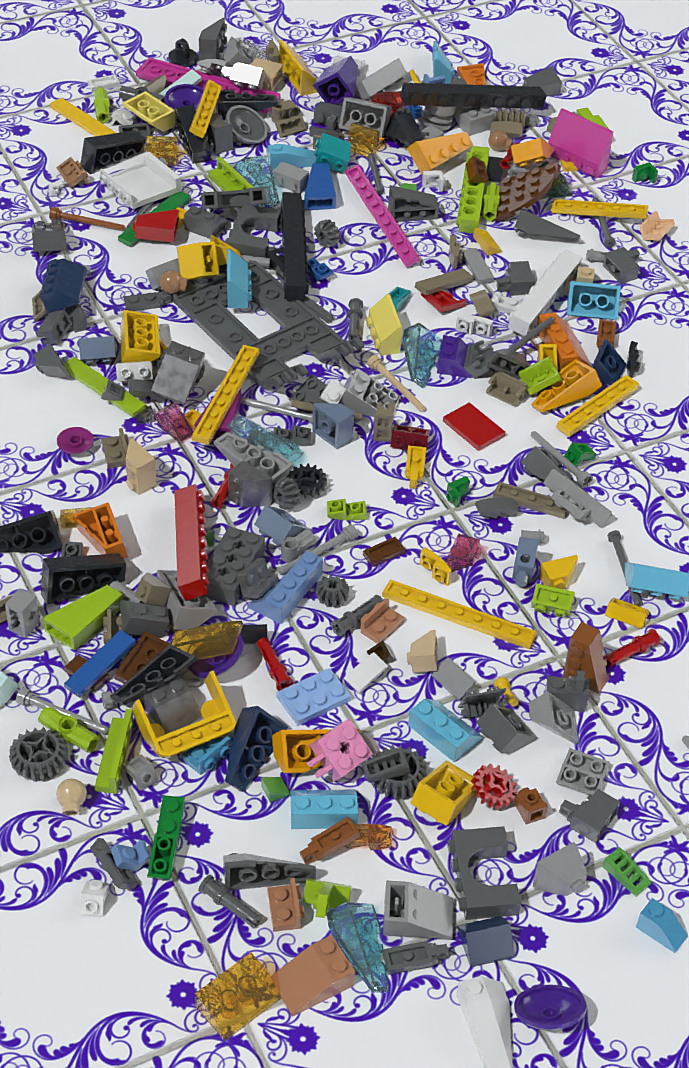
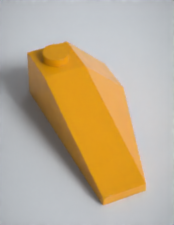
M575 359L559 372L561 380L551 385L547 390L542 391L531 405L538 411L545 412L587 397L596 392L602 384L595 369Z
M331 729L280 730L273 734L274 758L283 774L305 773L323 766L320 761L314 766H308L307 762L316 756L309 745Z

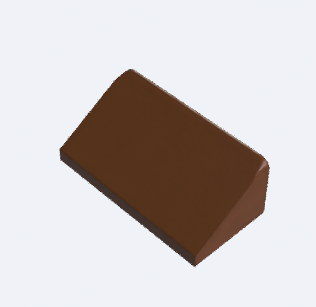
M472 156L466 163L469 182L487 183L489 180L485 162Z

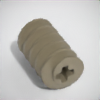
M501 108L496 111L495 121L519 122L523 124L524 130L525 110L521 114L519 110L514 114L513 109L508 113L507 108L503 112Z

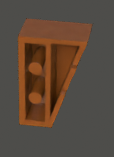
M583 622L579 624L570 637L562 676L568 678L569 676H576L577 670L585 671L584 677L590 678L589 690L600 694L610 678L609 673H606L605 669L607 662L606 659H603L602 652L604 647L600 630Z

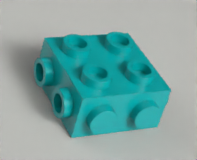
M322 133L315 143V163L328 162L329 168L344 173L350 160L351 143Z

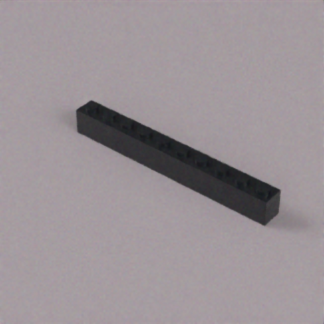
M403 83L400 93L404 104L412 106L543 109L547 97L541 87L436 83Z
M282 192L281 224L282 247H284V299L304 301L305 294H308L309 291L304 200H302L301 193Z

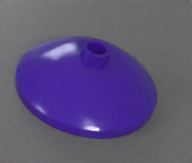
M193 84L176 85L166 92L164 102L175 110V114L177 107L194 105L195 110H197L204 89Z
M231 629L221 630L201 641L192 652V655L197 658L192 669H190L192 674L198 678H206L209 672L213 670L216 676L228 671L239 660L243 652L244 639L241 634Z
M539 985L528 988L521 992L514 1001L515 1014L522 1022L530 1027L548 1031L561 1030L575 1025L585 1016L587 1009L586 1000L579 992L561 985Z

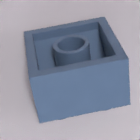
M114 336L79 338L80 361H84L85 364L95 363V360L102 359V362H112V358H116Z
M313 404L312 431L337 450L353 440L354 412L343 404Z
M267 505L264 506L254 523L262 535L270 536L273 538L272 542L280 547L284 538L294 537L303 530L309 529L311 531L310 528L285 510Z

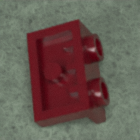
M395 424L392 430L390 447L408 450V446L426 447L427 450L430 429Z

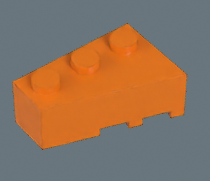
M109 502L72 514L78 531L100 554L119 553L123 559L128 558Z

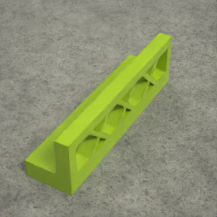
M222 157L217 158V168L208 171V178L222 191L254 188Z
M126 709L124 718L112 717L95 783L96 792L117 794L134 725L132 709Z

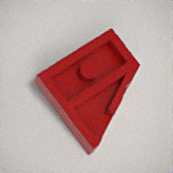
M443 290L426 296L421 293V296L439 312L465 307L467 302L463 298L458 301L453 298V294Z

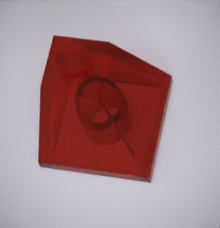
M401 91L377 93L371 97L370 101L392 106L391 111H397V109L405 107L400 97Z

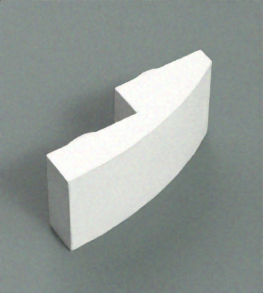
M473 315L457 316L456 330L468 335L476 332L490 337L492 334L493 320Z
M373 652L344 677V680L359 694L372 680L375 681L388 668V665Z

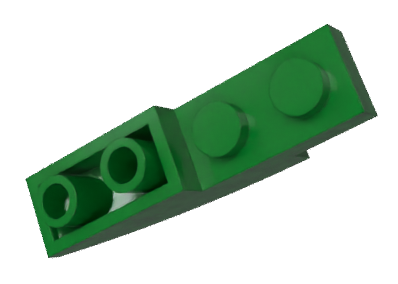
M163 795L147 878L171 879L182 831L185 797Z

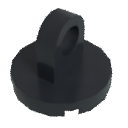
M183 38L175 42V49L171 50L168 54L169 63L190 67L197 62L196 52L189 48L188 42Z

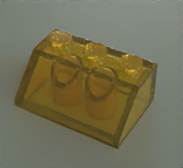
M225 621L179 630L174 633L170 645L196 656L197 660L233 653L243 622Z
M250 952L195 993V1008L223 1040L226 1041L278 1002L281 996L267 969Z

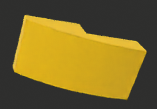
M424 547L420 553L419 565L431 570L433 579L449 586L452 572L450 567L436 553Z

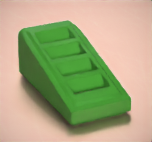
M618 847L606 857L603 868L635 897L651 885L650 879L622 848ZM632 873L633 876L628 879L627 876ZM639 879L641 882L635 886L633 883Z

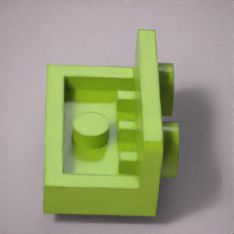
M550 357L518 372L521 381L528 384L527 391L529 395L538 393L542 389L554 385L561 380L560 374L554 367Z
M536 583L531 608L541 613L546 611L553 612L558 617L570 616L575 592Z

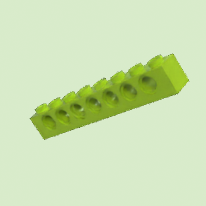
M471 146V152H467L466 163L474 156L485 162L487 171L490 148ZM466 165L456 225H459V232L474 233V228H479L485 183L469 182Z

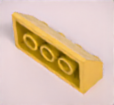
M279 40V63L283 64L284 74L301 96L317 93L313 84L318 78L313 75L312 70L307 67V64L304 63L301 56L283 40Z
M123 310L120 324L122 363L152 362L160 357L158 315Z

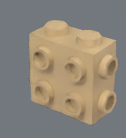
M256 58L250 63V66L262 68L266 72L262 89L273 91L283 78V64Z

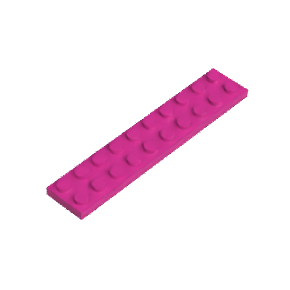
M149 57L135 73L136 77L150 81L163 74L167 77L165 85L170 86L192 69ZM194 70L202 77V81L197 86L203 89L207 81L211 80L222 86L221 90H235L237 94L249 92L253 96L258 93L275 95L277 101L281 99L280 93L265 89H256L254 91L248 89L247 86L237 87L229 79ZM272 107L260 110V112L268 114Z

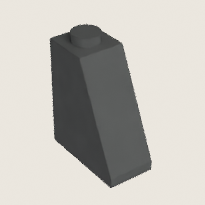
M548 67L524 78L522 86L541 87L547 96H555L561 94L562 81L554 68Z

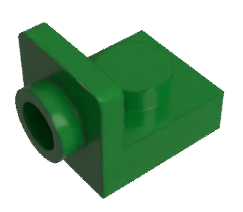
M650 162L635 166L632 180L636 183L648 179L650 182L655 183L658 170Z
M571 443L564 457L577 467L581 460H594L597 454L587 443Z
M467 476L450 482L447 485L446 498L456 508L460 506L461 497L469 493L470 480Z

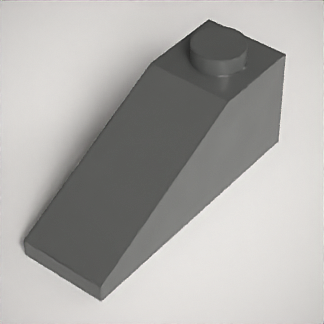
M512 349L496 350L485 363L491 368L520 380L518 372L531 366L523 354Z

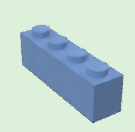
M305 551L282 580L264 593L261 598L250 603L248 608L282 624L322 575L323 558Z

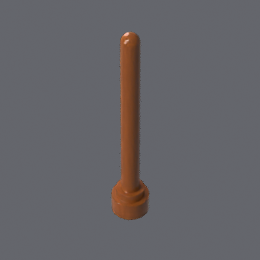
M51 207L49 218L51 220H60L62 218L120 231L125 230V225L65 213L57 207Z

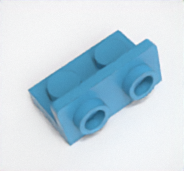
M228 736L224 739L219 737L194 747L183 755V761L198 774L202 775L205 771L211 770L221 758L229 755L231 751V738Z

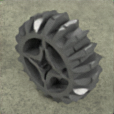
M44 726L41 730H37L34 727L31 732L26 729L25 735L19 734L18 739H13V745L9 749V760L13 770H16L18 776L23 775L25 780L31 777L33 782L36 778H40L42 781L46 776L52 778V773L59 774L60 769L64 768L65 762L68 759V747L64 738H61L59 732L54 733L52 728L46 731ZM22 756H27L28 761L25 760Z
M392 745L390 750L384 747L382 752L377 751L376 757L402 748L409 768L414 772V775L408 773L372 782L373 788H377L378 793L385 792L386 797L393 795L394 800L397 796H401L403 800L406 795L412 798L418 783L427 776L426 763H423V756H418L417 751L411 752L410 747L403 749L402 745L399 748H395ZM391 763L387 764L388 768L392 767ZM379 765L380 771L384 769L383 765ZM370 767L371 773H376L375 768Z

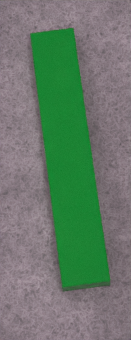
M182 191L175 193L149 213L174 210L178 207L182 208L191 201V196ZM132 226L118 236V241L129 247L141 240L135 238Z

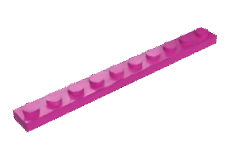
M357 164L346 170L347 178L404 266L407 268L420 260L418 254L360 166Z

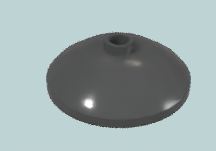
M236 105L228 110L226 120L228 124H233V136L252 145L260 144L265 140L268 133L267 125L255 110L243 105Z

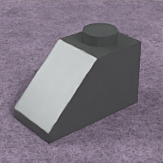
M51 344L33 354L36 360L34 365L39 372L42 370L46 376L53 377L70 376Z

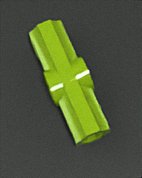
M97 87L94 91L96 118L101 123H107L110 120V104L107 90L103 89V87Z
M495 182L487 185L483 200V218L490 222L496 219L497 208L499 207L500 186Z
M50 706L45 707L38 717L40 724L48 729L52 728L55 733L59 732L61 738H64L66 743H72L87 753L92 752L99 742V736L79 725L75 717L71 715L65 716Z

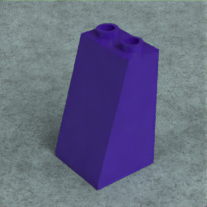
M349 56L323 71L313 86L324 102L337 105L344 101V97L354 96L358 65L352 56Z

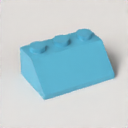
M227 249L228 308H248V301H251V291H248L251 290V270H248V263L231 249Z
M570 281L567 315L617 320L621 286Z
M625 562L626 586L632 587L631 591L643 593V590H649L651 595L662 596V593L670 594L669 598L681 600V596L688 597L689 573Z
M423 699L409 711L408 726L454 763L483 739L481 734L437 700Z
M355 789L290 790L291 829H328L347 817L357 827L358 803Z

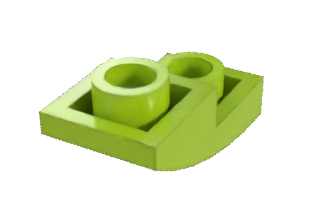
M345 498L327 501L328 518L338 520L367 519V505L365 501L347 503Z

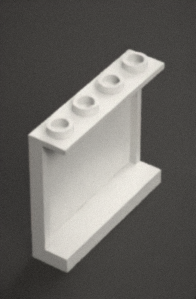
M150 152L143 153V163L109 175L102 168L100 169V182L132 209L182 191L181 177Z

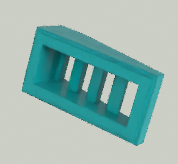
M396 287L388 293L391 296L396 312L405 304L412 291Z

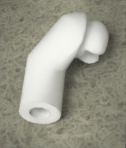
M63 179L49 184L48 193L50 195L56 196L59 189L65 186Z

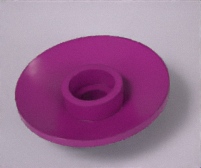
M82 427L67 428L57 436L58 447L70 454L83 453L90 449L94 443L93 434Z

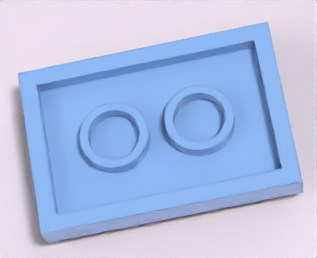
M330 668L276 692V698L297 726L351 701V695Z

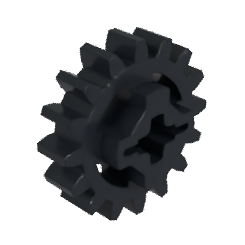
M307 463L304 467L300 464V468L294 466L293 471H290L287 475L290 479L293 478L295 483H298L300 494L304 495V498H307V495L314 498L315 493L321 495V491H325V486H327L326 473H323L322 468L317 470V465L310 467V464Z

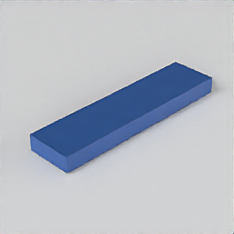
M120 630L64 682V687L80 698L136 645V640Z

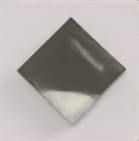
M151 405L146 406L144 410L136 414L135 418L138 425L155 422V415Z

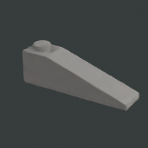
M226 432L214 441V445L234 467L244 460L271 476L272 489L276 481L287 477L294 465L282 454L276 451L272 453L264 450L263 446L252 445L246 439Z
M157 570L158 579L171 588L165 607H167L169 621L174 629L178 631L194 630L217 613L215 605L208 597L203 598L199 596L187 601L184 600L177 587V571Z

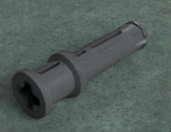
M353 298L348 303L350 308L348 311L350 319L348 340L356 337L359 338L360 319L363 316L361 310L363 308V301L359 298Z
M374 595L355 610L347 611L340 619L333 620L331 622L333 632L341 637L350 628H355L366 613L371 612L378 602L383 601L381 596Z
M211 874L206 876L198 888L200 893H206L213 899L216 905L222 904L253 929L258 926L262 916L234 897L227 886L220 885Z

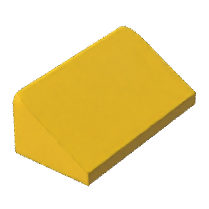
M474 228L473 237L487 256L502 252L488 231Z
M612 598L608 603L605 615L642 628L650 611L623 600Z

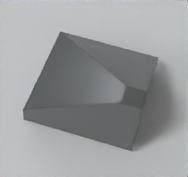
M108 380L101 399L121 401L125 387Z

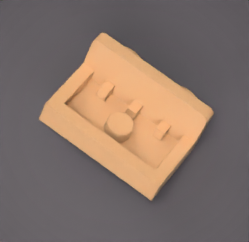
M654 211L640 225L643 240H661L675 225L674 219H660L658 211Z

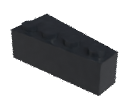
M194 105L176 108L175 130L176 132L179 131L178 136L182 139L183 146L186 148L192 164L210 161L213 149L211 144L209 145L207 133L201 138L189 131L196 113Z
M136 130L84 138L80 164L91 175L95 173V170L105 169L107 165L117 164L124 158L129 159L143 153L146 139Z
M119 553L44 558L42 561L41 596L48 605L54 603V600L61 598L65 600L71 598V595L80 592L84 594L97 587L110 586L115 581L123 582L126 575V562Z

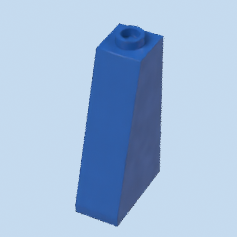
M328 162L312 164L304 195L305 211L336 209V194Z

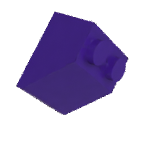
M443 335L438 356L437 374L471 378V375L464 369L468 345L461 338Z

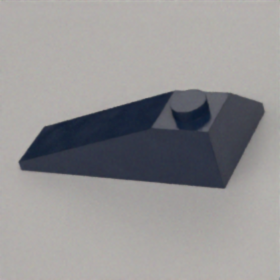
M259 706L242 708L234 729L225 782L238 791L243 792L258 774L257 771L260 767L268 762L269 756L273 753L272 735L280 730H287L288 726Z

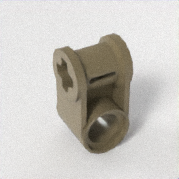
M291 100L280 102L278 105L272 106V121L276 123L298 116L301 110Z

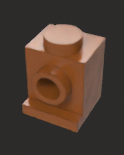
M525 787L516 794L515 806L526 825L546 818L548 805L544 803L536 788L530 790L528 787Z

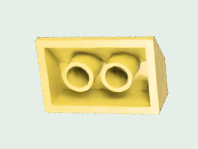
M146 91L122 103V106L163 132L175 127V110Z
M386 294L369 309V316L366 317V325L370 327V336L374 338V347L378 349L380 356L399 354L401 349L402 325L390 294Z

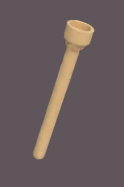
M373 355L368 359L367 365L372 370L379 371L419 411L425 410V406L383 366L382 359L378 355Z

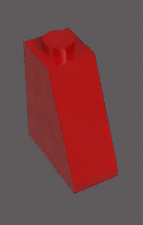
M174 209L138 215L136 222H133L132 226L135 238L174 243L179 225V210Z

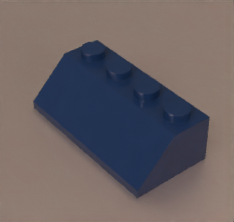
M65 258L53 259L48 263L40 292V298L48 313L80 303L87 272L85 266Z

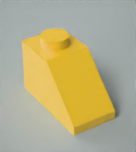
M577 554L541 563L539 577L543 584L565 589L576 571Z

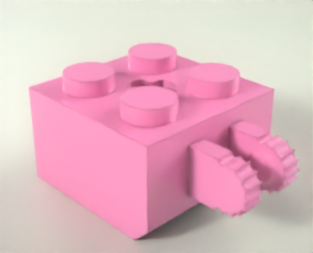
M347 719L309 745L316 756L308 761L307 764L311 767L320 761L323 768L316 771L315 777L319 778L327 772L331 779L335 781L364 762L373 753L351 720Z

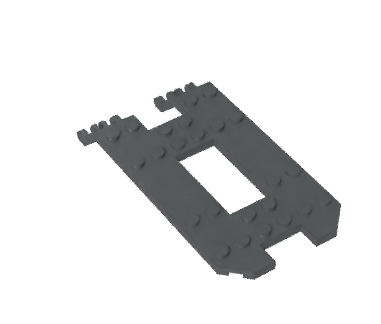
M249 260L248 270H251V290H248L251 291V299L283 327L260 339L224 307L228 304L227 264L220 265V270L225 275L202 285L197 280H188L186 291H178L173 295V302L233 360H235L243 345L260 349V354L249 375L262 388L271 385L280 388L283 386L282 380L289 384L292 380L298 379L297 373L301 377L307 375L308 371L302 364L288 367L283 362L306 350L319 361L328 358L337 361L341 358L340 353L346 357L354 353L355 348L357 350L364 348L363 341L358 337L347 341L342 339L300 300L284 299V286L257 261Z

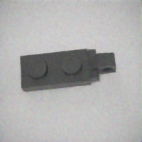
M161 291L123 296L126 310L140 311L160 308V305L171 303V294Z
M97 838L90 849L93 855L101 862L102 868L112 878L113 884L119 889H135L138 885L135 876L130 870L117 867L110 850L111 848L104 838Z
M428 941L382 950L387 975L436 965L439 960L447 959L449 954L447 944L434 946V943H428Z

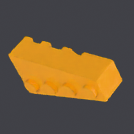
M467 132L416 141L407 149L421 175H423V171H430L469 149L473 146V143Z

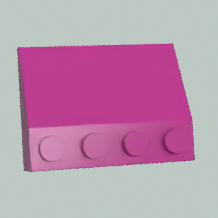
M561 108L548 144L554 147L551 157L559 161L560 159L565 162L570 161L580 171L598 178L607 171L614 131Z

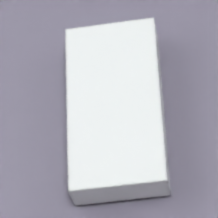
M116 75L87 80L92 92L97 87H103L105 90L120 87V81Z

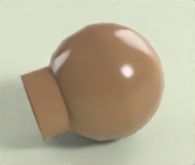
M502 130L492 132L488 139L489 146L494 151H508L514 142Z
M169 270L160 277V286L168 294H175L178 291L185 292L188 278H183L178 272Z

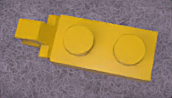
M408 446L405 475L406 478H410L409 488H417V479L422 480L426 447Z

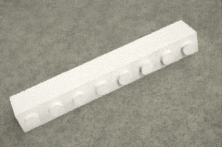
M565 249L562 254L559 253L555 262L552 261L549 270L546 269L542 278L539 277L536 285L531 287L529 294H525L522 303L519 302L517 304L515 312L512 311L510 313L508 328L524 336L528 334L537 323L538 315L546 312L576 274L583 257L568 249Z

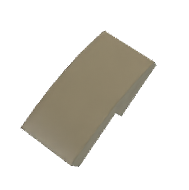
M269 40V46L266 45L268 60L279 63L278 47L273 40Z
M513 121L491 122L490 134L496 130H502L508 135L509 139L522 137L523 124Z
M450 235L449 261L452 268L457 269L458 263L462 262L463 254L460 253L459 243L456 242L457 236Z
M485 289L469 295L479 317H488L491 313L495 312Z

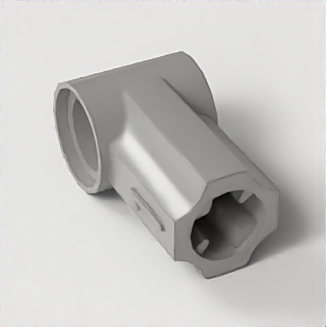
M307 529L294 537L284 538L281 542V559L286 563L297 559L301 552L316 542L313 532Z

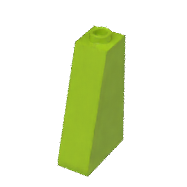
M106 585L43 618L44 630L75 651L103 626V617L107 616V609H111L112 616L120 611L119 602L123 600V596L119 590Z

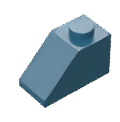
M651 898L641 911L636 928L673 953H676L687 938V934L672 910Z

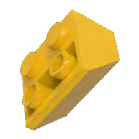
M215 241L198 242L176 247L181 277L188 278V280L212 279L219 275Z

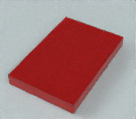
M470 402L443 416V422L478 451L505 436L506 431Z

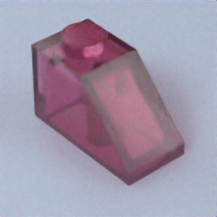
M177 402L169 404L153 414L161 429L179 443L194 433Z
M458 533L446 559V564L452 572L473 566L475 559L480 558L482 548H479L480 539Z

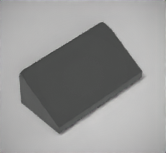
M149 123L123 125L118 128L119 133L136 130L144 138L151 137Z
M317 126L309 127V136L311 137L313 135L321 136L322 133L340 139L342 135L341 131L328 130Z
M76 304L66 307L65 311L73 323L71 327L74 332L87 330V319L81 306Z

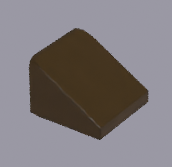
M383 640L367 650L368 655L374 652L386 664L396 661L391 648Z

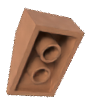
M330 935L302 951L270 976V981L293 1017L353 987L355 970L334 937Z

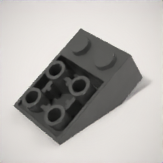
M221 18L201 31L199 36V61L205 59L221 60L224 45H227V36H225L227 24H225V18Z
M52 220L51 223L36 221L35 224H32L33 251L67 250L65 222Z

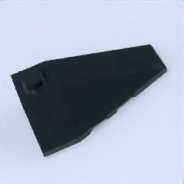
M221 90L216 102V113L222 116L223 120H226V114L233 106L243 105L257 112L278 105V101L275 95L258 93L253 96L249 92L237 94L235 90Z
M399 108L396 112L392 113L384 132L386 138L392 137L395 141L399 139L401 143L407 145L424 140L408 108Z
M54 509L0 526V552L46 553L62 548L60 528Z
M169 645L110 695V697L122 705L144 697V694L179 676L182 678L192 669L197 658L173 645Z

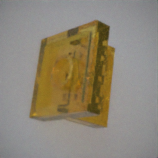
M353 122L350 125V134L347 142L351 143L350 152L368 158L369 154H375L384 144L385 138L379 137L380 131Z
M146 136V152H150L157 159L163 157L168 166H177L179 149L177 137Z

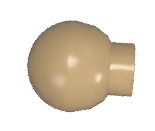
M71 778L59 784L56 796L57 801L62 806V814L69 816L80 814V806L85 802L87 795L86 787L81 781Z

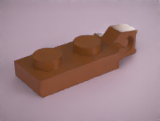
M599 320L596 342L598 348L601 347L605 339L612 346L614 345L616 321Z
M347 817L311 838L308 847L299 853L304 863L310 864L336 852L361 837V834L352 820Z

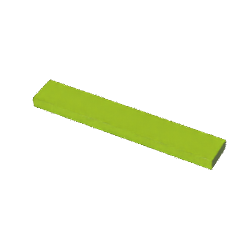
M76 357L63 363L72 377L102 396L109 379ZM125 390L121 401L108 400L133 418L147 409L145 403Z

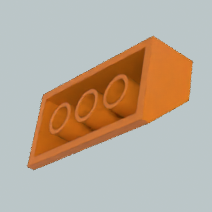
M555 312L538 315L537 326L549 317L554 318V322L538 335L543 344H557L558 372L575 359L592 368L589 359L567 321Z

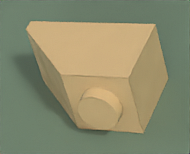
M578 267L576 282L593 283L595 269Z
M430 630L411 643L410 652L407 653V663L412 666L413 673L437 671L438 642L436 630Z

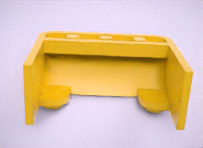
M214 670L209 672L204 681L212 700L205 702L201 707L203 720L171 733L165 734L162 726L157 723L150 724L140 699L135 701L132 707L133 715L144 740L159 757H172L227 735L234 729L236 724L234 715Z

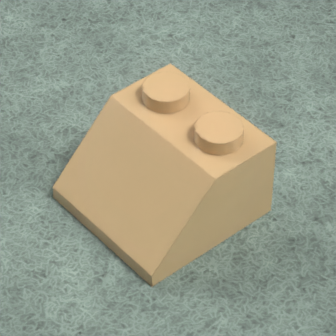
M133 438L130 439L126 454V483L130 490H134L140 495L157 485L155 458Z

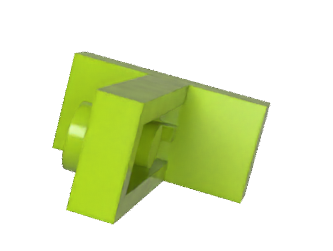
M307 878L303 903L313 904V909H316L315 917L325 918L329 907L348 910L352 886Z

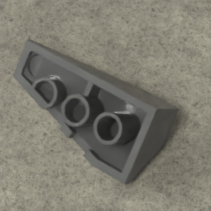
M523 209L513 228L517 234L522 236L526 234L579 240L581 236Z
M535 446L521 461L524 465L523 469L529 475L533 474L545 480L550 471L555 469L572 481V475L564 470L559 461L544 448ZM572 481L574 484H576L578 487H580L582 490L588 493L577 481Z
M246 853L223 855L225 886L230 891L290 885V878H295L296 884L306 883L307 878L316 880V866Z

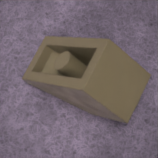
M147 572L141 578L135 596L145 604L165 606L171 588Z

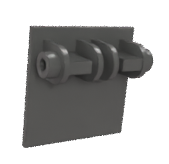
M312 374L288 400L294 399L314 404L325 403L319 398L327 385ZM301 409L303 412L311 414V412H313L310 410Z
M491 687L487 689V692L479 693V690L468 692L458 705V708L463 707L461 709L462 717L467 719L482 716V710L484 714L491 704L503 707L502 702H498V699L506 691V688Z

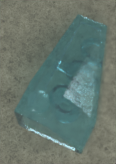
M418 322L404 329L402 344L411 381L421 388H425L431 376L430 371L435 367V360L439 356L442 339Z
M241 415L227 424L229 429L237 436L246 439L248 443L255 446L261 445L264 447V450L272 453L276 451L292 463L304 454L291 440Z
M345 902L327 912L328 927L333 937L372 993L388 992L386 967L381 961L380 955L384 949L383 944L379 943L378 934L381 933V926L374 905Z

